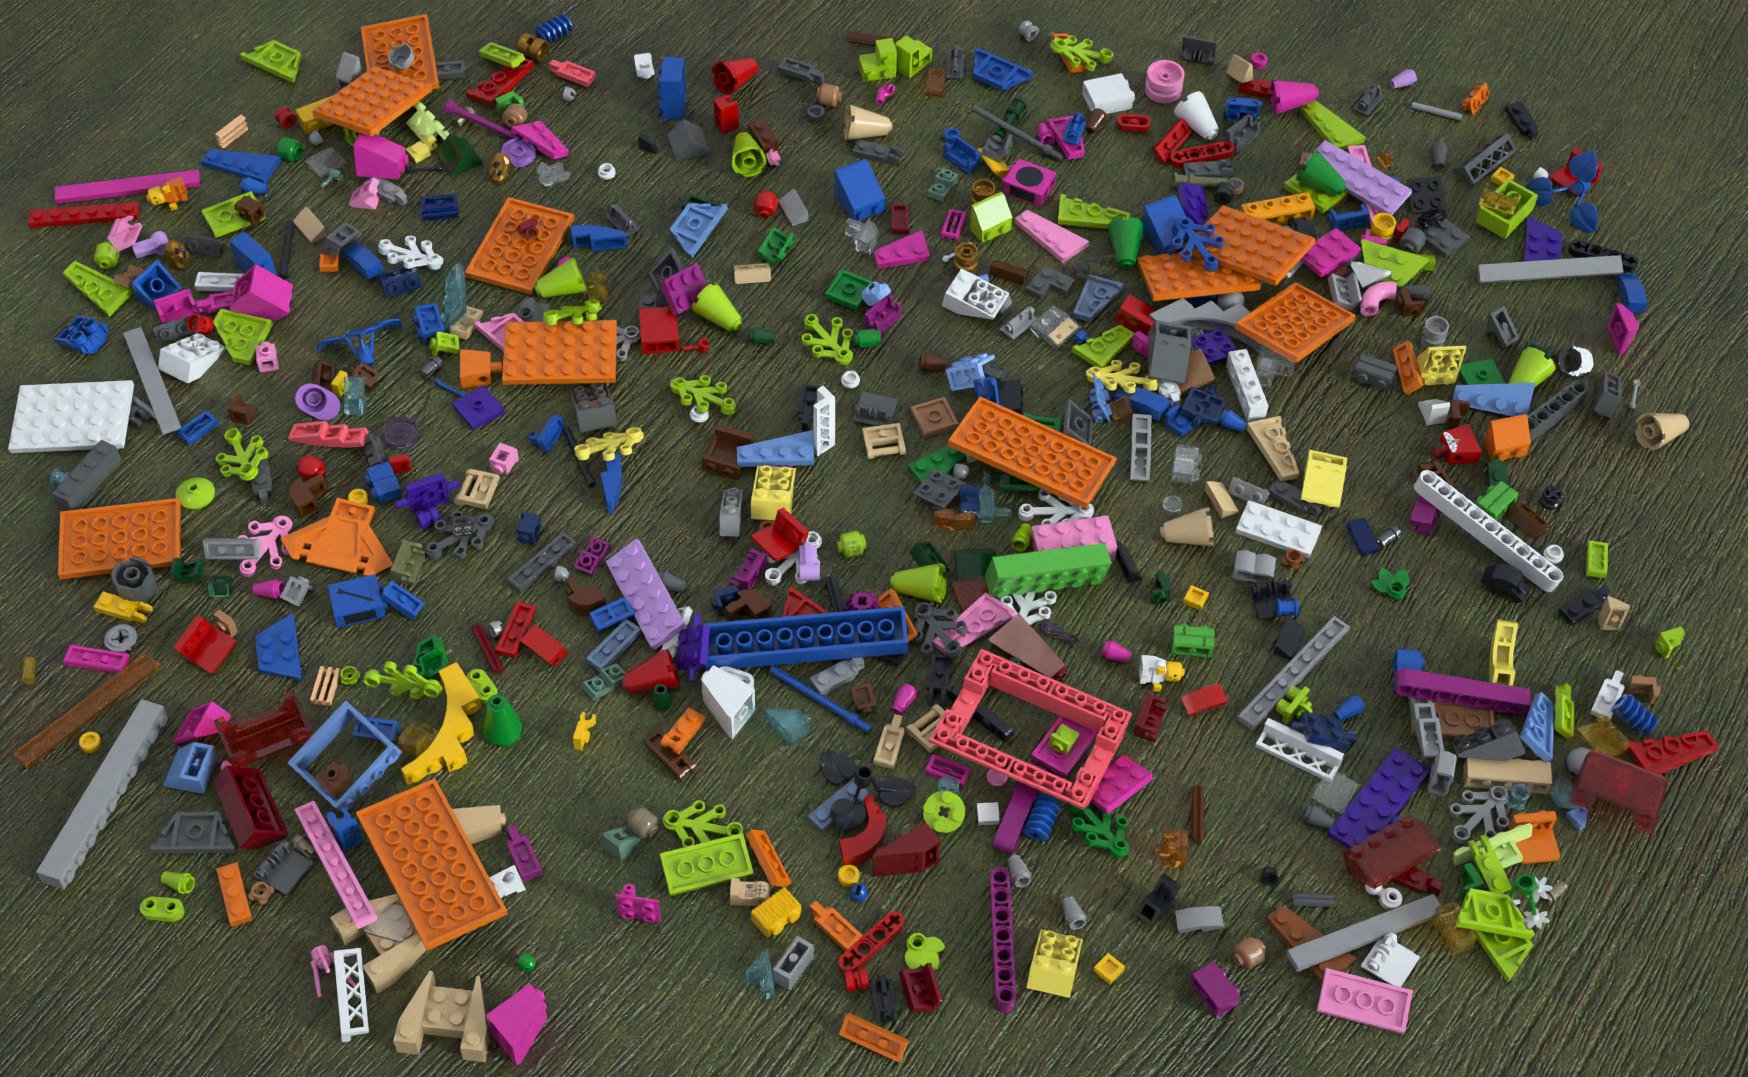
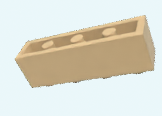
M1466 758L1463 764L1464 787L1490 789L1499 785L1503 786L1507 791L1548 794L1552 786L1551 762L1545 763L1542 760L1531 761L1520 758L1508 761Z

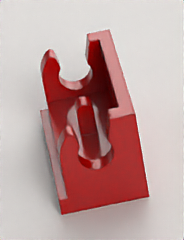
M730 95L713 98L714 124L721 134L739 128L738 102L736 100L728 103L725 102L731 99Z
M535 624L520 639L523 645L527 646L553 667L568 655L562 644Z

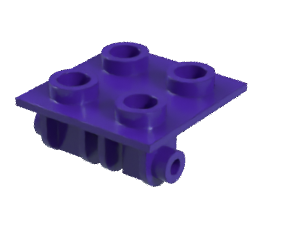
M1223 328L1191 337V343L1196 350L1201 348L1209 365L1213 363L1218 364V361L1221 363L1227 360L1230 351H1237Z

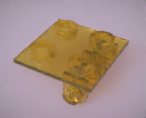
M1603 714L1596 718L1598 722L1576 728L1581 738L1602 759L1628 752L1629 740L1620 733L1619 729L1615 731L1617 727L1612 725L1613 723Z

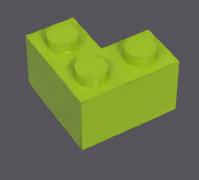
M906 35L896 42V70L909 79L932 62V48L918 39L915 41Z
M892 38L876 40L875 53L859 55V71L863 82L896 77L897 51Z

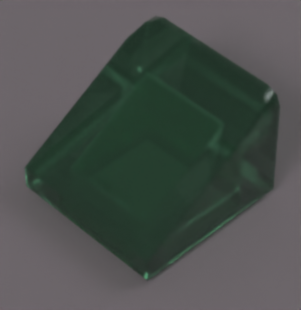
M212 576L208 584L209 596L212 598L229 597L233 576Z

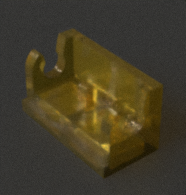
M1486 183L1478 205L1513 215L1521 193H1517L1516 197L1513 198L1488 190L1489 184Z

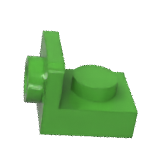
M514 91L495 99L497 112L500 115L504 113L510 104L518 103L522 106L524 105L522 97L518 96Z

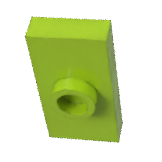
M1588 540L1586 576L1606 579L1608 543Z

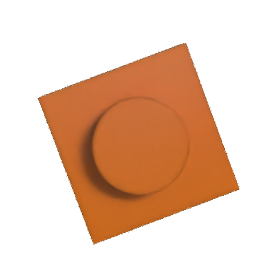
M333 253L320 254V272L339 271V254L335 258L332 257Z

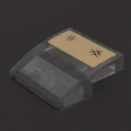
M1052 305L1031 323L1028 328L1040 340L1044 338L1056 351L1079 331L1081 326L1067 313Z

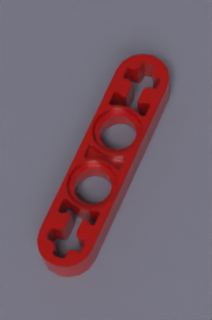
M1223 141L1174 151L1170 155L1169 163L1174 168H1183V163L1227 159L1233 156L1235 146L1232 142ZM1207 151H1212V152H1214L1215 154L1209 155V154H1207L1206 152H1207ZM1190 155H1197L1198 158H1192Z
M897 911L888 913L845 951L838 961L840 972L843 973L845 970L857 971L858 968L867 963L902 931L904 927L903 915ZM891 920H898V925L895 923L891 925ZM876 932H882L885 938L883 940H876L873 935ZM860 946H867L870 951L867 954H861L858 952V948ZM846 961L849 963L852 961V967L849 965L845 967L844 962Z

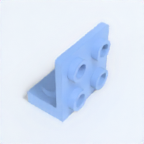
M987 353L977 355V358L967 356L961 358V361L952 363V367L946 369L951 390L974 387L973 380L985 378L982 365L994 359V354L987 355Z

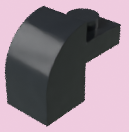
M1508 564L1488 566L1481 579V582L1492 594L1506 591L1516 603L1524 601L1529 589L1521 579L1523 572Z
M1164 873L1159 878L1152 893L1144 897L1135 914L1153 927L1173 907L1176 902L1175 898L1182 885Z

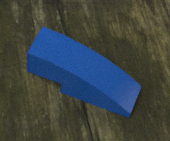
M595 225L571 226L573 248L591 246L592 252L628 248L625 232Z
M353 243L339 251L357 273H362L367 280L383 272L381 261L358 243Z
M1631 274L1617 275L1621 303L1632 313H1644L1648 303L1640 279L1636 275Z
M1120 387L1111 398L1136 414L1152 415V418L1156 421H1159L1170 407V400L1140 387H1136L1134 393H1127Z
M614 454L615 459L605 461L607 471L600 473L608 514L613 513L621 495L622 466L620 454Z

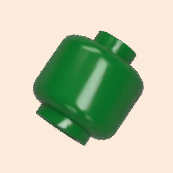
M283 137L275 145L276 153L281 159L294 162L302 156L303 148L301 143L295 139Z

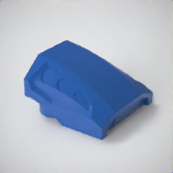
M1233 97L1226 100L1223 115H1226L1227 120L1236 121L1239 119V116L1244 118L1246 115L1251 114L1253 116L1252 122H1254L1260 114L1262 102L1252 98Z
M77 315L69 326L53 340L61 346L80 351L83 354L95 353L106 342L108 328L104 323L98 322L94 318Z

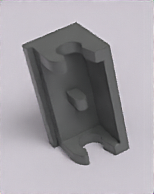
M1251 114L1246 115L1226 130L1225 141L1234 144V151L1236 153L1260 136V123L1258 121L1253 125V116Z
M347 223L342 224L326 236L322 253L326 255L329 249H333L332 257L335 258L343 246L349 242L353 244L356 241L360 231Z

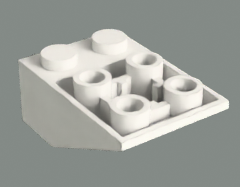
M961 269L946 291L942 306L956 314L994 319L1010 293Z
M196 333L160 349L158 369L186 383H190L200 378L226 351V347L217 341L206 338L203 334Z

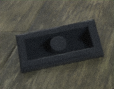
M1116 541V558L1127 582L1131 583L1141 580V575L1129 550L1120 541Z
M1287 616L1276 643L1274 654L1292 660L1305 628L1289 616Z

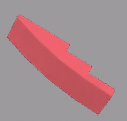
M326 421L294 424L288 439L292 442L324 447H363L369 432L365 427L349 429L346 424L329 426Z

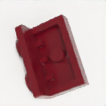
M926 963L922 969H902L899 972L910 1013L934 1012L942 1003V993L939 990L936 973L933 970L932 964Z

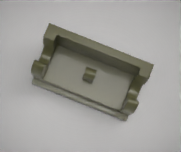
M403 539L391 568L393 582L415 585L426 557V551L418 550L422 549V544Z

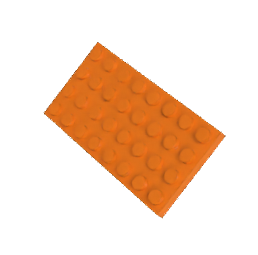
M981 396L952 434L947 446L1085 509L1089 506L1117 460L1112 455Z
M435 778L356 812L357 819L426 951L507 915L505 905Z

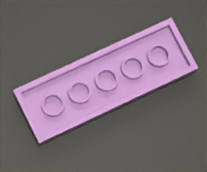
M1326 140L1315 150L1320 152L1346 181L1345 186L1347 188L1345 191L1382 213L1393 215L1412 194V189Z
M637 538L606 561L623 596L627 598L635 613L634 616L651 648L656 650L687 627L644 547Z

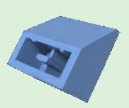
M193 742L178 749L163 784L164 787L204 794L219 759L214 746Z

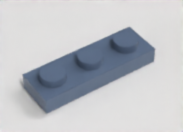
M625 619L586 657V663L599 672L601 669L608 667L642 633L641 628Z
M854 778L808 815V820L821 833L834 824L830 814L832 804L842 798L853 801L857 789ZM866 789L860 790L856 804L868 796Z

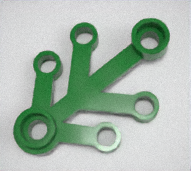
M1072 804L1068 805L1073 813H1082L1092 823V825L1086 824L1082 818L1074 817L1070 824L1071 829L1074 831L1088 832L1084 838V843L1087 846L1109 849L1110 854L1115 858H1123L1128 855L1130 846L1124 840L1125 829L1128 825L1127 818L1123 816L1116 818L1114 822L1116 828L1115 837L1110 832L1113 811L1106 814L1101 810V822L1088 806L1081 809ZM1097 835L1103 836L1106 840L1098 839Z

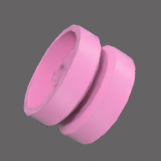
M1159 60L1152 63L1148 67L1146 76V95L1151 100L1162 104L1177 101L1181 97L1185 75L1183 68L1169 60Z

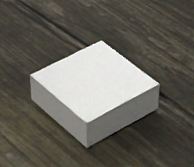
M998 802L977 803L978 825L1000 824Z

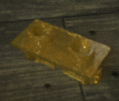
M596 266V272H591L588 276L589 301H603L606 305L608 296L606 288L607 277Z

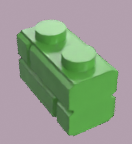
M1500 481L1495 486L1492 484L1486 491V495L1484 497L1482 495L1479 496L1474 504L1498 521L1510 509L1512 504L1516 503L1519 494Z
M1187 624L1174 625L1171 654L1212 657L1214 650L1213 628L1204 625L1199 627H1190Z

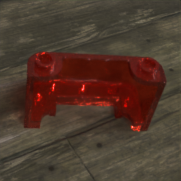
M294 689L284 693L285 700L282 703L280 701L276 702V709L240 723L237 722L236 718L232 719V722H227L224 716L214 720L233 767L243 768L252 762L295 745L304 744L311 738V728Z
M1592 750L1584 757L1572 787L1569 803L1579 807H1587L1592 804L1596 796L1636 812L1633 821L1634 826L1638 830L1651 835L1666 793L1667 781L1657 773L1601 751Z

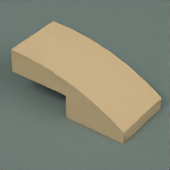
M466 306L458 314V321L450 328V334L458 335L459 338L467 340L475 330L474 323L480 321L483 310Z

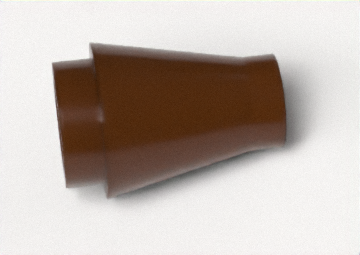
M1096 108L1091 111L1085 128L1087 133L1094 134L1106 121V113L1102 109Z
M929 353L920 354L919 369H923V371L946 369L947 359Z

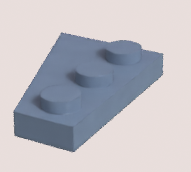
M1089 274L1073 312V318L1091 322L1124 288V284Z

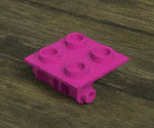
M632 884L624 885L621 894L615 895L618 916L628 920L633 918L642 919L648 923L661 922L659 900L636 897L635 887Z

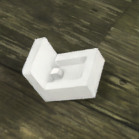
M651 53L635 54L634 61L637 77L649 78L651 75H654Z

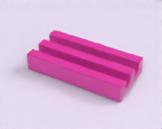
M949 209L941 232L942 239L948 237L947 240L954 238V241L958 242L967 212ZM952 214H955L950 232H947ZM959 215H960V216H961V219H960V222H959V225H958V228H957V231H956V234H955V233H954V230H955V227H956V224H957V221H958V218H959Z
M935 754L932 755L925 769L926 775L962 789L968 779V775L971 773V768ZM934 762H936V763H938V764H941V765H943V766H946V767H941V766H939V765H936V764H934ZM952 769L964 773V775L952 771Z

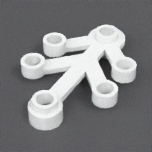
M414 236L405 237V245L410 250L394 246L388 239H383L378 244L379 253L387 255V261L391 264L403 261L404 267L408 269L427 265L432 270L441 268L443 264V258L438 254H434L431 241L425 240L421 242V250L425 251L426 255L420 253L416 246V237Z
M1040 489L1039 499L1046 501L1053 507H1032L1030 504H1023L1018 512L1019 518L1023 521L1032 520L1034 515H1053L1050 519L1042 521L1041 525L1058 523L1066 515L1072 514L1074 515L1070 519L1066 518L1061 522L1090 518L1094 514V507L1089 504L1087 509L1058 496L1060 500L1066 501L1072 506L1066 507L1052 497L1050 492Z
M810 531L806 543L816 545L817 551V548L821 546L822 539L818 533ZM799 551L785 557L788 559L778 568H770L765 572L766 582L771 586H775L780 583L781 576L796 563L795 581L798 584L806 582L800 581L798 578ZM767 555L768 563L776 562L771 557H768L769 555Z
M1035 591L1027 592L1025 599L1022 595H1011L1021 609L1019 614L1030 625L1050 618L1051 610L1045 605H1052L1056 602L1057 595L1055 592L1047 591L1044 597L1033 601L1036 594ZM1007 595L1001 598L1003 604L1016 611L1012 606L1013 599L1011 596ZM1040 608L1039 613L1027 617L1028 612Z

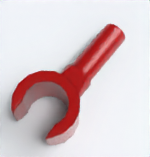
M702 338L699 340V344L683 346V351L698 350L701 353H706L709 348L708 339Z

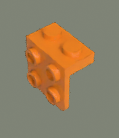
M1542 810L1536 813L1526 814L1521 812L1513 815L1508 827L1509 831L1521 824L1531 823L1533 826L1530 838L1515 843L1523 856V861L1519 862L1520 864L1559 860L1560 852L1552 830L1557 820L1555 811L1547 812Z

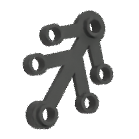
M454 511L451 514L452 522L456 524H467L468 521H471L472 533L478 531L476 537L471 540L472 548L475 550L482 549L485 533L493 528L494 518L489 514H481L478 517L465 516L461 511ZM437 520L434 523L437 533L446 532L453 533V535L439 543L430 542L425 549L427 557L431 560L439 559L442 556L443 549L460 540L459 546L454 549V554L457 559H464L467 555L466 549L471 534L455 536L453 525H447L444 520Z
M926 602L918 604L915 608V617L918 620L915 630L918 634L917 636L920 637H914V643L920 644L924 641L923 629L926 622L929 624L925 642L921 646L923 655L931 656L934 653L932 645L935 635H937L944 644L946 654L952 658L958 657L962 651L959 641L951 640L944 630H956L958 634H964L968 630L965 621L954 622L957 620L958 614L953 608L947 610L933 609V606ZM934 617H946L947 621H936Z

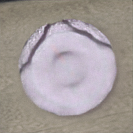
M398 416L394 417V420L390 422L389 420L385 422L381 428V437L387 447L394 450H404L413 446L419 439V427L412 418Z

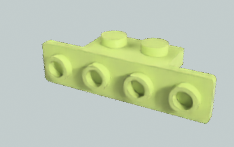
M421 101L414 104L413 106L417 111L406 124L423 143H425L429 136L433 135L436 137L438 134L445 140L450 133L443 130L444 126L439 121L434 120L435 116L430 111L425 110L426 106Z
M1531 823L1518 825L1510 831L1497 833L1494 837L1488 839L1503 868L1523 861V856L1515 843L1532 836L1533 826ZM1480 840L1477 841L1476 844L1481 855L1485 853V850ZM1461 847L1453 853L1454 866L1473 860L1472 858L1474 857L1470 848Z

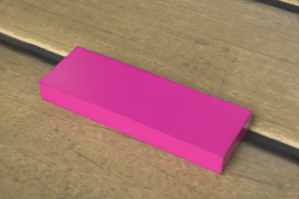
M70 645L63 663L67 666L123 674L130 656L128 653Z

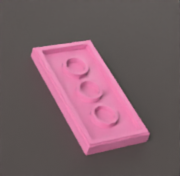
M1325 968L1316 1012L1404 1034L1413 990Z

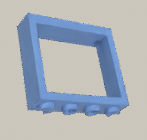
M345 701L288 761V764L342 813L341 808L349 811L354 807L355 802L368 792L375 780L382 777L384 771L398 759L402 751L359 711ZM355 717L383 742L387 748L346 793L337 800L321 786L306 768Z

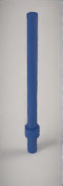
M772 666L770 669L771 674L846 719L847 723L851 726H857L867 733L871 732L873 726L861 720L859 715L854 712H848L777 667Z

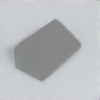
M795 189L778 200L780 207L792 226L808 221V211Z

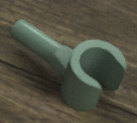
M332 169L328 179L320 187L323 189L333 180L341 181L343 175L340 174L341 171Z

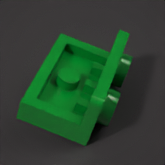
M773 226L756 252V255L774 266L777 261L781 262L786 256L784 251L785 249L789 250L794 243L791 239L795 234L791 232L787 236Z

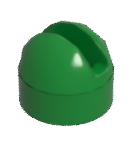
M526 952L520 957L516 966L525 972H530L534 969L536 960L530 953Z

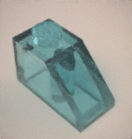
M767 707L765 709V721L791 746H794L811 733L809 717L805 713L802 714L798 709Z

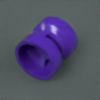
M433 504L428 506L426 510L415 512V517L422 530L428 528L430 524H434L437 520H441Z

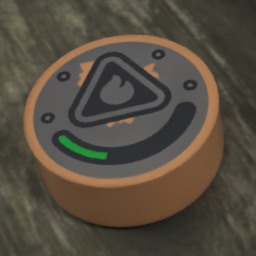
M1230 178L1227 182L1233 186L1232 194L1238 195L1242 193L1244 188L1243 181L1239 178Z

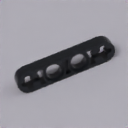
M1578 239L1572 240L1568 248L1569 254L1577 258L1621 255L1624 272L1632 273L1636 271L1639 264L1638 258L1634 255ZM1595 251L1599 255H1592L1590 252Z
M958 685L948 692V697L953 703H955L962 690ZM981 702L978 704L972 718L998 739L1007 742L1014 735L1011 726Z

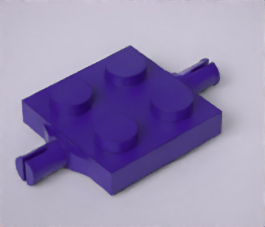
M441 472L405 485L406 498L395 501L397 509L409 505L414 514L418 510H426L432 504L437 506L449 502L448 495L450 490L461 486L458 479L447 483Z
M698 613L693 614L692 625L687 629L681 630L678 637L677 670H688L687 682H695L696 670L701 666L707 665L710 625H700L701 614Z

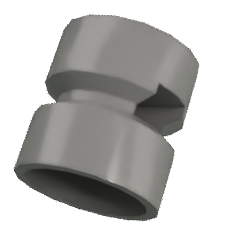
M1432 316L1426 320L1420 339L1424 348L1443 347L1449 329V323L1446 319L1440 316Z

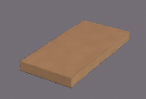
M1432 701L1435 706L1436 718H1439L1442 738L1455 739L1462 734L1474 733L1477 728H1487L1494 725V711ZM1411 714V736H1417Z

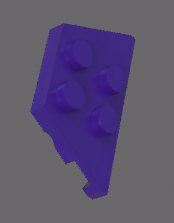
M1183 182L1178 185L1180 205L1187 218H1190L1194 224L1203 226L1209 220L1204 187Z
M1527 216L1523 262L1561 259L1562 233Z

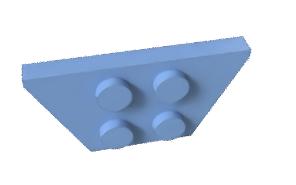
M688 203L670 228L672 236L691 259L728 210L727 204L711 206V204L705 203L701 205Z

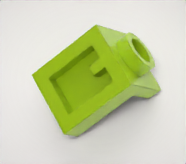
M437 331L429 343V348L432 349V356H437L439 351L457 354L459 351L458 335Z
M1682 627L1659 634L1655 645L1657 651L1662 654L1664 659L1669 658L1673 648L1681 643L1685 634Z
M1061 724L1056 733L1052 732L1050 735L1049 746L1054 751L1067 755L1079 739L1080 733Z

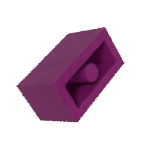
M1214 961L1192 974L1190 985L1216 1018L1238 1005L1240 998L1238 988L1229 982L1225 971L1218 967Z

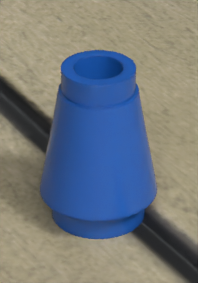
M250 177L243 178L241 192L247 193L252 191L253 194L267 195L268 184Z
M1226 409L1218 423L1222 424V427L1243 433L1247 425L1233 411Z
M1350 695L1333 711L1335 718L1342 721L1362 713L1365 705L1358 695Z

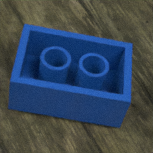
M663 57V63L659 64V74L661 76L657 78V86H660L658 99H661L659 111H662L663 119L682 120L684 118L687 96L684 58Z

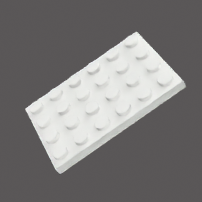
M132 380L20 385L8 450L10 453L92 450L100 440L106 441L117 448H124L134 383Z

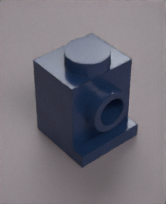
M522 511V521L518 522L516 527V533H518L517 540L523 544L534 545L542 528L541 516Z

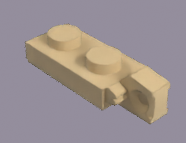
M894 714L892 724L884 726L874 757V765L894 769L905 728L901 727V715Z

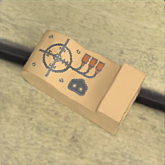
M731 878L730 905H761L769 899L771 886L763 881L744 882L740 881V878Z

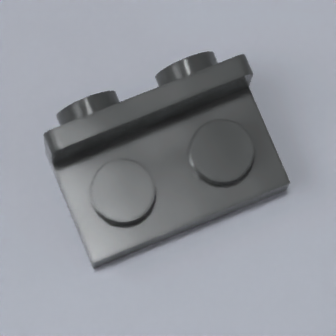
M990 133L981 154L1000 163L1002 158L1006 159L1013 144L1011 141L1012 135L1009 134L1006 141H1004L998 135Z

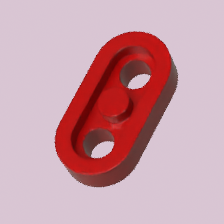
M1121 114L1117 117L1116 126L1122 131L1147 132L1151 128V119L1145 115Z

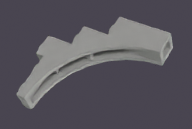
M1182 298L1149 315V318L1154 322L1159 320L1189 326L1191 331H1214L1223 328L1228 336L1251 346L1261 355L1268 352L1266 346L1257 343L1252 338L1234 329L1236 322L1250 313L1240 303L1222 311L1212 300L1194 308Z

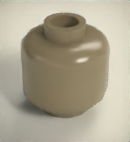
M645 807L634 808L627 816V828L640 839L647 836L652 837L658 830V826H656L658 822L657 816Z

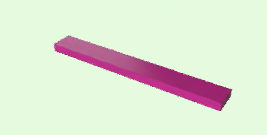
M198 169L55 187L56 204L143 194L148 193L150 188L161 186L163 183L181 176L186 188L200 187V173Z

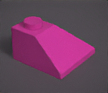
M1616 303L1607 328L1619 355H1623L1633 341L1636 332L1639 330V322L1630 310L1621 303Z
M213 701L192 708L173 743L180 744L223 733L229 725L228 720L231 714Z

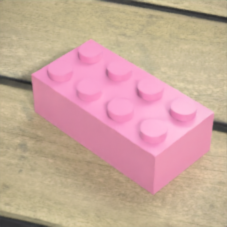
M1109 516L1032 526L1030 540L1034 552L1106 543L1111 561L1116 559L1117 544Z

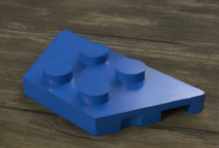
M975 49L973 78L1003 91L1033 77V71L982 49Z
M290 614L255 636L258 669L260 674L275 675L283 679L286 676L295 678L297 682H303L294 614Z

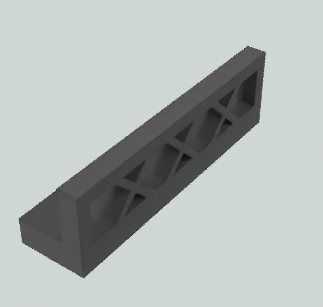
M1508 133L1497 135L1456 166L1453 172L1455 175L1464 174L1469 184L1474 185L1516 152L1517 149ZM1504 143H1506L1509 148L1508 152L1503 151ZM1493 152L1498 153L1497 161L1492 159ZM1483 160L1487 161L1486 169L1482 168ZM1471 169L1476 170L1475 178L1470 173Z

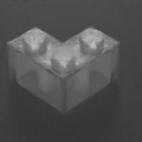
M1261 344L1255 370L1260 385L1271 388L1274 374L1292 377L1295 363Z

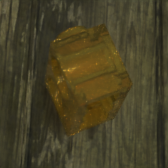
M1456 900L1437 907L1432 918L1453 956L1472 949L1477 938L1472 929L1456 927V921L1461 910Z

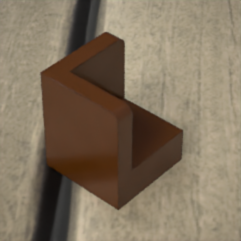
M239 393L235 395L228 408L231 421L246 425L250 424L258 410L256 405L244 403Z

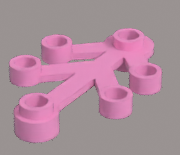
M278 516L273 522L260 524L257 521H252L248 525V531L253 535L258 534L260 531H271L269 535L251 538H259L262 556L269 548L270 566L273 569H279L282 566V558L278 555L275 540L279 535L281 538L288 535V532L292 529V521L286 516ZM256 526L258 529L253 530L251 527ZM240 535L238 538H248V537L245 536V535ZM282 543V553L285 555H289L287 550L284 549V545ZM260 559L242 561L239 567L240 574L244 577L253 576L256 571L255 564ZM250 565L251 568H245L244 566Z

